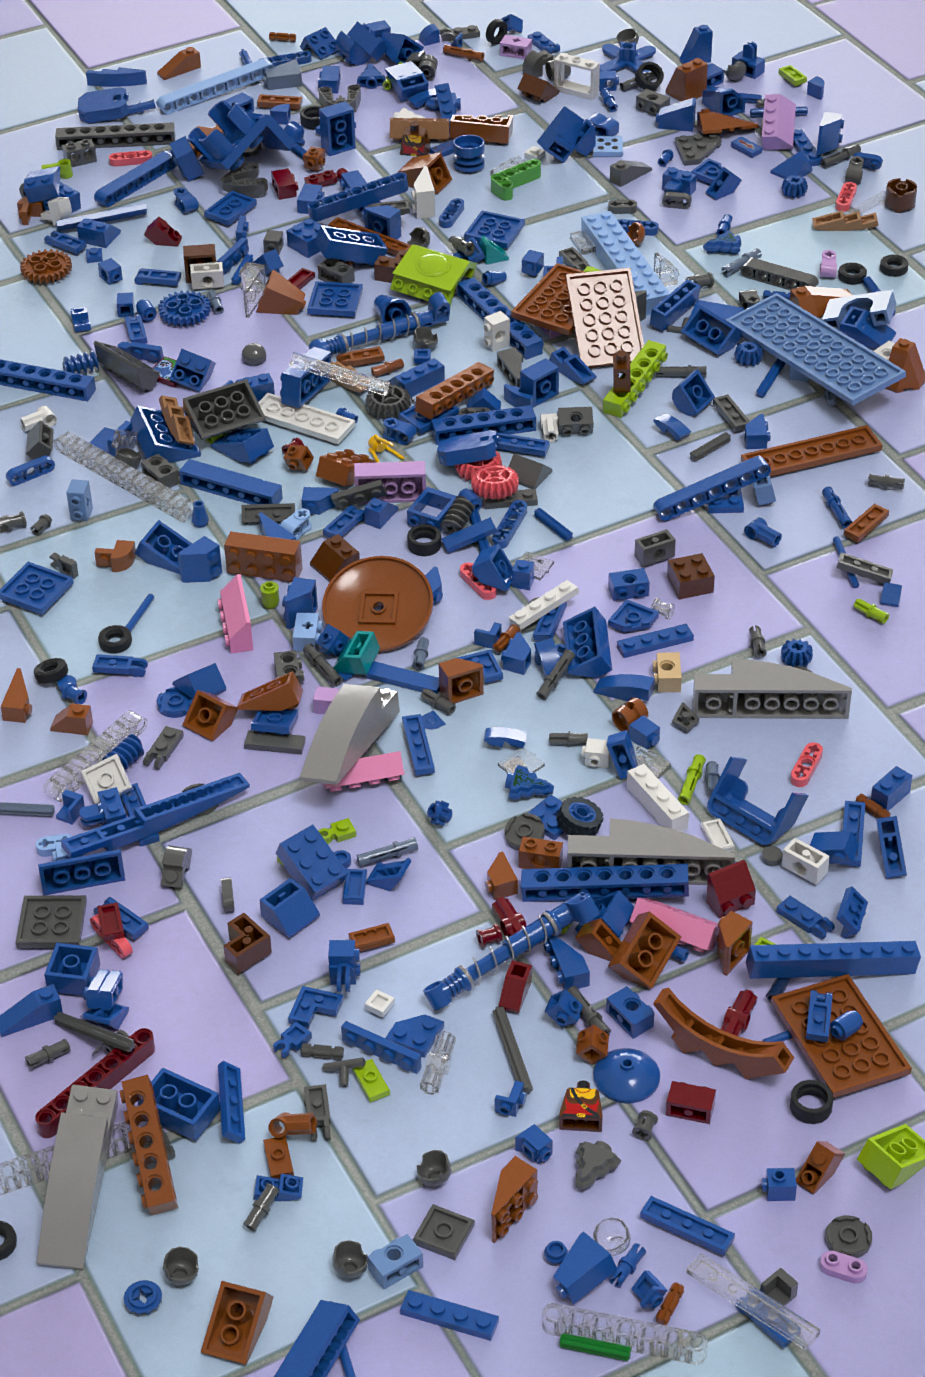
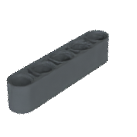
M749 258L740 269L741 274L746 278L787 290L803 286L817 287L819 283L815 275L756 258Z

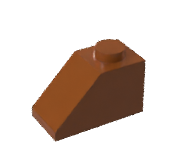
M70 704L55 716L50 731L88 735L93 724L91 705Z
M503 851L498 853L487 871V881H485L486 890L492 894L494 900L518 894V879Z
M601 918L584 924L575 937V940L588 954L607 961L612 960L621 944L619 938Z

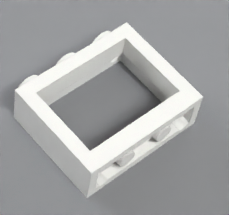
M560 53L554 59V87L562 93L594 100L599 94L600 63L594 60L583 59L579 56ZM564 65L591 71L590 86L564 80Z

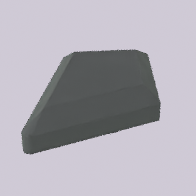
M682 702L672 720V724L685 732H689L699 723V718Z

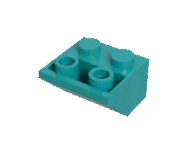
M356 631L346 643L333 666L337 673L367 675L380 650L375 633Z

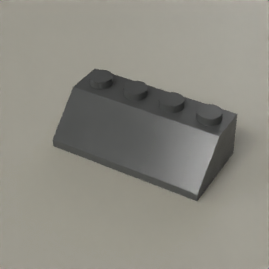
M94 341L93 344L98 362L104 365V369L114 371V375L121 378L124 377L125 381L130 384H136V388L139 390H153L160 372L117 346Z

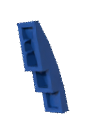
M118 67L117 70L102 69V71L87 70L86 72L87 86L121 87L147 84L146 70Z

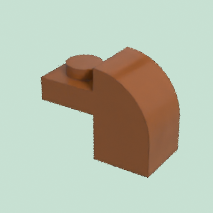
M24 197L17 202L19 219H22V225H29L31 217H41L40 214L45 212L43 201L29 203L27 197Z
M117 540L114 549L96 548L94 552L96 566L112 567V572L127 570L133 565L136 554H134L136 550L135 541Z

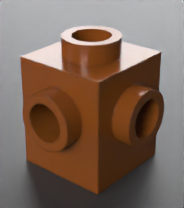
M311 146L303 155L305 168L319 171L326 162L325 149Z
M290 445L283 459L291 470L307 471L314 456L307 446Z
M594 1024L583 1029L577 1036L576 1054L591 1065L605 1058L608 1054L609 1035Z

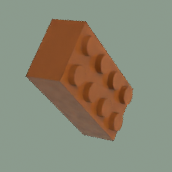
M230 531L224 544L227 573L292 582L294 577L300 576L303 569L301 542L297 540Z

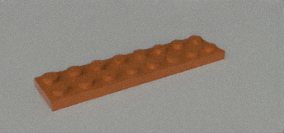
M865 425L741 454V462L755 456H761L771 467L769 474L771 477L881 451L882 443L869 426Z

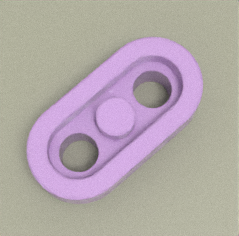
M827 1251L821 1256L820 1268L826 1275L851 1283H861L866 1279L868 1268L863 1260L836 1251Z

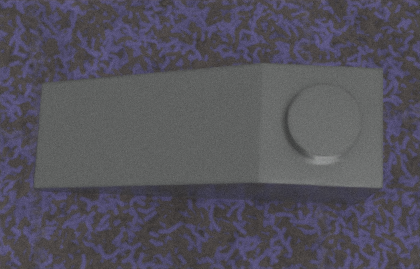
M617 161L610 165V182L622 187L652 171V167L643 162Z
M515 347L498 351V368L512 386L520 388V371L522 370L523 362L522 353H519Z

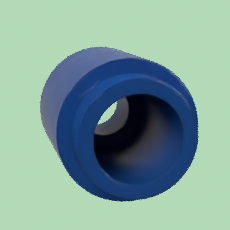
M141 299L137 302L136 310L144 321L149 322L155 319L157 311L150 301Z
M465 488L459 492L458 496L465 497L474 505V511L480 510L482 500L471 489Z
M846 1011L830 1023L831 1034L836 1039L844 1041L860 1030L863 1025V1019L857 1011Z

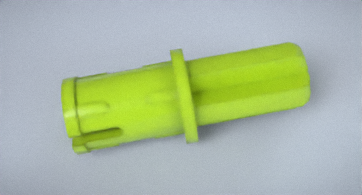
M856 599L853 605L854 608L865 613L868 618L876 619L882 624H885L889 619V613L878 609L875 604L871 605L862 599Z

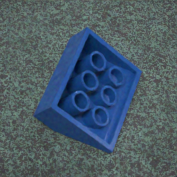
M137 405L130 422H132L133 431L146 459L159 454L167 459L169 463L201 456L195 439L194 445L181 444L176 441L165 422L162 410Z

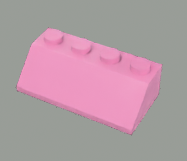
M238 574L220 591L221 599H217L218 608L222 610L220 611L221 622H225L222 623L223 633L227 634L225 635L226 646H230L231 653L253 650L251 622L241 574Z
M401 752L359 758L337 785L323 783L324 789L329 788L330 792L342 790L341 786L349 785V788L361 787V782L366 781L369 782V785L381 783L380 779L388 778V781L399 780V775H405Z
M637 898L630 922L633 923L637 915L650 911L682 936L678 944L685 946L686 943L694 945V950L705 953V950H713L719 935L718 923L650 898Z

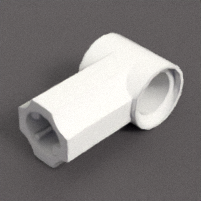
M41 406L35 413L20 419L25 432L30 431L39 421H42L49 427H52L57 421L56 415L48 406Z
M558 413L540 414L541 429H543L544 440L554 443L559 436Z

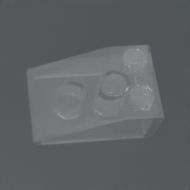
M246 262L241 267L239 276L241 277L240 288L243 293L245 316L249 318L260 301L265 289L266 279L264 265Z

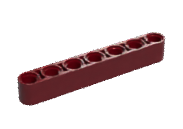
M141 1028L128 1037L133 1039L135 1048L131 1052L116 1047L40 1109L35 1115L38 1134L43 1138H52L57 1134L61 1112L66 1113L72 1085L112 1089L155 1052L153 1032L148 1028Z

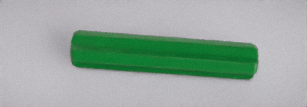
M562 1333L560 1336L559 1345L562 1348L625 1361L630 1359V1346Z

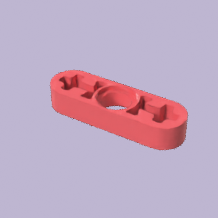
M142 150L112 153L109 155V164L111 166L142 164L152 158V152Z
M846 182L843 184L836 200L837 211L843 210V212H846L850 209L857 191L855 183Z
M473 563L462 564L460 566L461 578L482 599H494L496 597V588L480 582H474L478 578L472 572L471 567Z
M812 742L805 746L791 772L790 781L792 785L804 787L808 784L822 758L823 747L820 744ZM802 763H810L812 766L805 767Z
M96 914L90 918V923L94 931L103 939L99 915ZM126 938L105 941L122 959L133 953L132 947Z

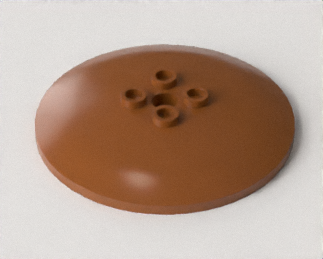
M372 556L347 565L332 578L325 590L322 601V612L326 625L330 624L349 638L356 631L374 632L380 646L379 652L397 649L415 639L426 627L433 610V593L426 576L410 562L392 556ZM376 606L384 607L381 611L374 610Z

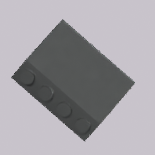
M247 379L183 398L185 416H189L190 424L201 440L266 420Z

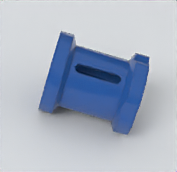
M67 683L61 692L62 698L74 701V704H83L87 698V691L76 688L72 683Z

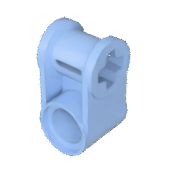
M303 508L298 509L290 517L283 520L280 526L296 536V540H298L312 528V524L309 521L310 511Z

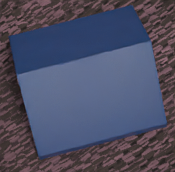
M216 663L187 674L172 683L173 686L194 699L197 690L217 695L226 691L227 688Z

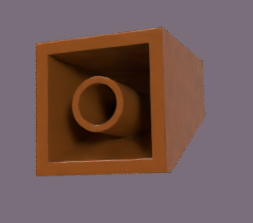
M696 58L676 67L665 93L680 102L702 97L703 90L707 88L708 63Z
M441 152L412 157L398 171V173L403 172L407 175L408 187L414 188V183L423 167L427 166L435 194H438L452 180Z

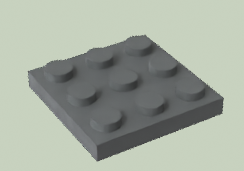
M86 895L24 896L15 942L16 948H55L56 942L80 945L87 904Z

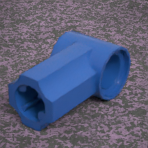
M757 517L744 527V533L749 539L755 540L758 538L773 547L779 545L782 539V534L768 527L766 521L761 517Z

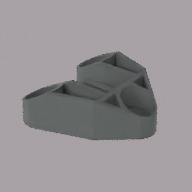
M359 85L348 86V100L339 95V98H336L335 101L332 89L330 87H321L319 89L320 104L322 107H328L346 101L354 109V112H357L361 101V87Z
M248 163L233 171H229L221 178V188L228 193L235 191L251 198H258L267 192L268 181L265 178H257L259 175V165L257 163Z

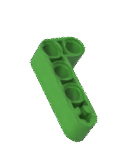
M531 159L491 175V192L501 200H511L514 188L541 177V161Z

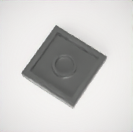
M432 1204L412 1240L421 1248L456 1260L475 1226V1220Z

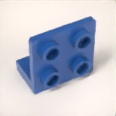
M326 27L305 36L299 46L302 51L312 49L320 60L339 52L336 47L335 38Z
M125 421L117 430L104 427L87 444V449L115 457L117 449L125 448L134 439L132 422Z

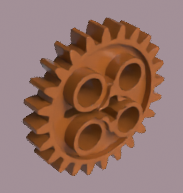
M44 249L43 252L38 250V253L32 252V255L27 254V258H23L20 265L22 276L25 279L28 278V281L33 280L34 283L39 281L40 284L43 281L46 284L49 281L54 283L56 279L60 281V277L66 278L65 275H69V271H72V262L68 254H64V251L59 253V250L53 251L52 249L49 251Z

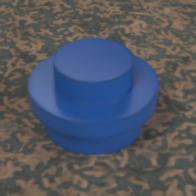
M560 1241L550 1242L544 1250L545 1259L552 1264L562 1263L568 1254L566 1246Z

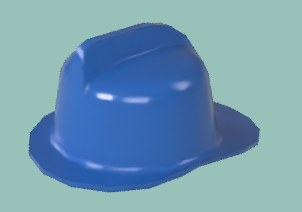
M295 121L289 122L284 131L295 142L304 144L303 126Z

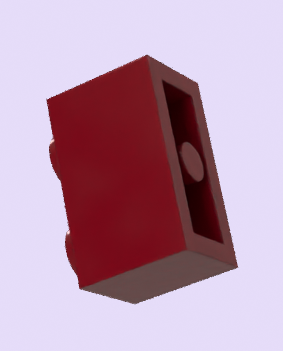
M289 168L271 171L272 185L279 200L297 197V191L299 190L298 182L295 181L294 174H291Z
M672 1081L666 1102V1116L710 1124L715 1106L716 1089Z

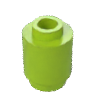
M272 581L263 583L260 586L261 602L265 608L274 609L280 602L279 586Z

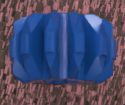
M796 175L785 177L781 187L783 194L788 196V198H801V196H805L808 189L806 178Z
M743 341L737 344L734 356L737 363H741V366L747 365L748 367L749 365L755 366V364H760L763 352L756 342Z
M793 638L792 641L786 640V643L781 648L782 662H785L786 666L807 667L813 659L812 646L808 644V641L803 642L801 639L795 640Z

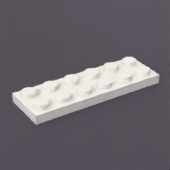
M267 393L258 402L266 417L265 421L335 444H339L355 427V420L305 404L300 408L281 403L280 396Z

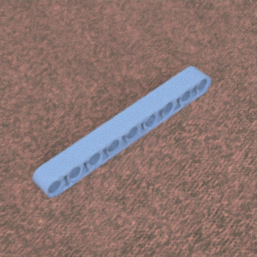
M265 58L160 96L156 101V105L165 114H170L259 81L265 76V70L275 66Z

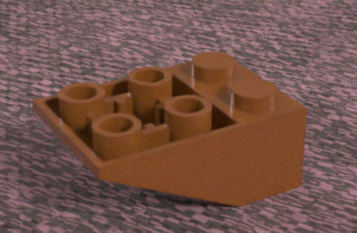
M351 449L327 453V455H322L319 458L316 476L345 487L354 485V463H375V460L369 459V456L365 454H355V451Z
M514 1156L500 1172L491 1213L493 1243L500 1237H504L508 1233L510 1226L515 1221L518 1222L522 1218L524 1211L529 1206H533L538 1199L537 1169L517 1156Z

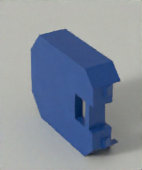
M122 87L86 92L78 98L77 109L80 120L86 123H94L125 117L128 115L129 106L127 101L129 100V93Z
M490 430L449 437L438 445L439 463L445 466L489 460L497 456L496 449L500 445V436H498L497 431Z

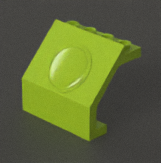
M412 244L393 271L394 277L390 289L429 301V298L434 293L441 292L451 306L456 286L463 276L468 278L474 277L477 263Z

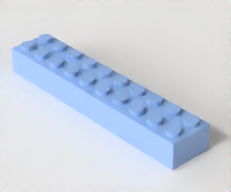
M611 211L581 217V234L607 270L631 268L634 291H647L646 315H651L652 309L670 294Z

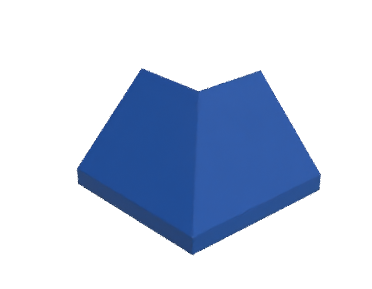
M801 150L770 170V173L783 179L789 177V175L801 176L803 178L812 172L813 168Z

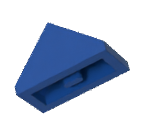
M483 388L468 400L467 408L486 407L491 411L500 410L501 401L486 388Z

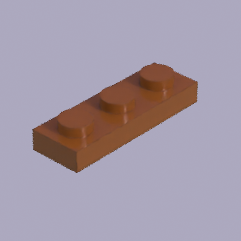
M260 94L257 100V107L273 108L281 104H290L291 110H297L301 108L303 99L297 96Z
M874 503L844 529L843 535L856 542H860L889 516V510Z

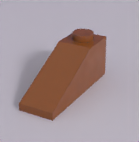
M187 47L179 51L157 72V75L163 80H167L201 68L200 52L194 47Z
M21 668L16 669L0 706L3 721L26 723L28 715L30 716L32 713V704L29 703Z

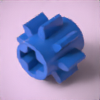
M436 800L435 803L429 806L427 814L428 817L432 818L430 823L444 826L445 823L451 820L452 809L448 808L449 803Z

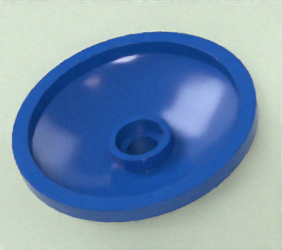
M620 1048L608 1052L605 1058L597 1061L594 1068V1083L600 1093L612 1101L626 1104L637 1103L649 1098L657 1090L660 1083V1070L655 1060L648 1054L637 1049Z

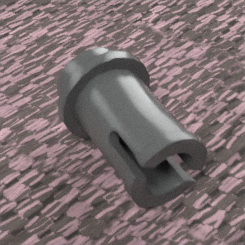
M47 514L41 515L39 520L30 527V530H33L32 533L38 536L46 527H50L51 517Z

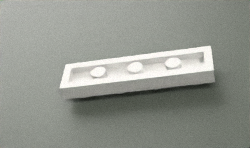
M568 580L562 582L551 591L546 592L540 598L509 617L510 623L517 625L520 630L524 629L579 593L578 587Z

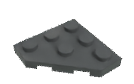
M718 133L682 135L675 137L674 140L684 166L700 164L703 158L710 156L715 148L721 146L722 142Z

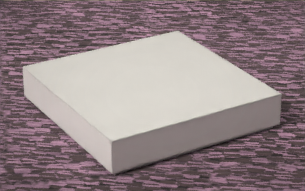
M117 754L81 771L95 804L99 803L98 791L117 787L121 796L133 790Z

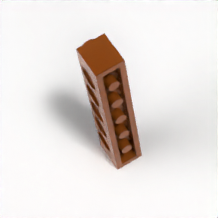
M480 362L475 363L416 396L415 412L429 419L434 418L483 388L490 386L494 381V369Z
M148 1074L122 1081L123 1090H120L119 1093L122 1104L126 1103L127 1110L124 1111L126 1124L131 1126L128 1136L130 1144L135 1145L136 1152L132 1153L135 1166H139L140 1173L137 1174L139 1187L144 1188L145 1194L141 1195L144 1209L148 1208L151 1215L177 1209L179 1207L152 1082ZM137 1101H144L140 1106H134ZM142 1121H148L146 1126L138 1127ZM146 1142H153L150 1147L142 1148ZM150 1163H157L155 1168L147 1169ZM155 1184H162L160 1189L156 1191L151 1190Z

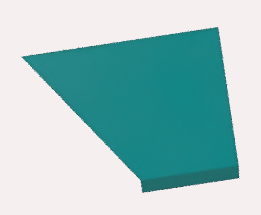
M485 236L481 237L478 245L486 257L483 259L486 265L509 259L504 249Z

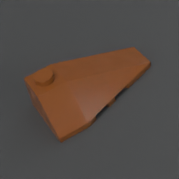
M701 109V112H697V130L702 134L721 133L722 129L734 131L736 127L741 130L759 128L756 122L710 111V109Z
M803 286L790 290V301L819 319L825 313L830 299L853 296L848 289Z

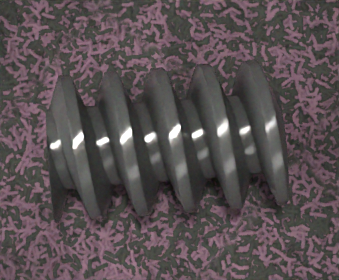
M456 496L443 521L440 523L441 529L447 534H453L462 530L466 525L465 522L469 520L468 517L471 516L472 511L475 509L474 505L465 497Z

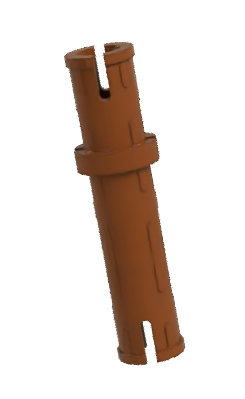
M447 44L443 47L444 54L464 57L467 60L474 59L481 62L484 60V52Z

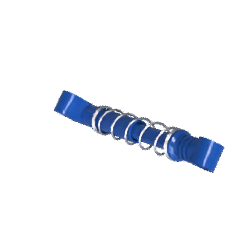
M437 292L429 298L428 310L419 313L411 312L409 316L406 314V317L396 320L392 318V321L382 324L378 322L376 328L366 330L364 326V332L352 334L350 330V336L347 337L340 333L330 340L316 339L309 344V350L313 347L330 351L332 356L337 353H348L352 351L353 346L364 349L367 342L370 341L377 345L380 341L386 339L391 341L396 336H407L408 333L413 332L418 327H430L449 321L450 304L441 292ZM380 339L378 343L373 342L374 340ZM366 343L364 347L359 346L360 344Z
M580 892L553 910H546L541 913V917L538 915L539 919L526 927L522 926L523 929L509 938L505 936L506 940L502 941V946L493 951L489 946L491 953L478 961L472 957L474 964L467 968L462 965L457 966L454 969V973L442 981H436L428 985L423 992L432 1009L439 1010L447 1006L452 1001V997L454 998L461 994V991H470L475 986H479L481 976L487 973L494 976L497 974L500 964L510 965V963L505 962L510 958L514 960L522 954H529L534 946L539 943L545 944L548 937L559 935L562 929L574 921L580 923L588 922L596 918L600 912L591 895ZM496 967L495 973H489V971ZM479 978V983L474 984V981Z

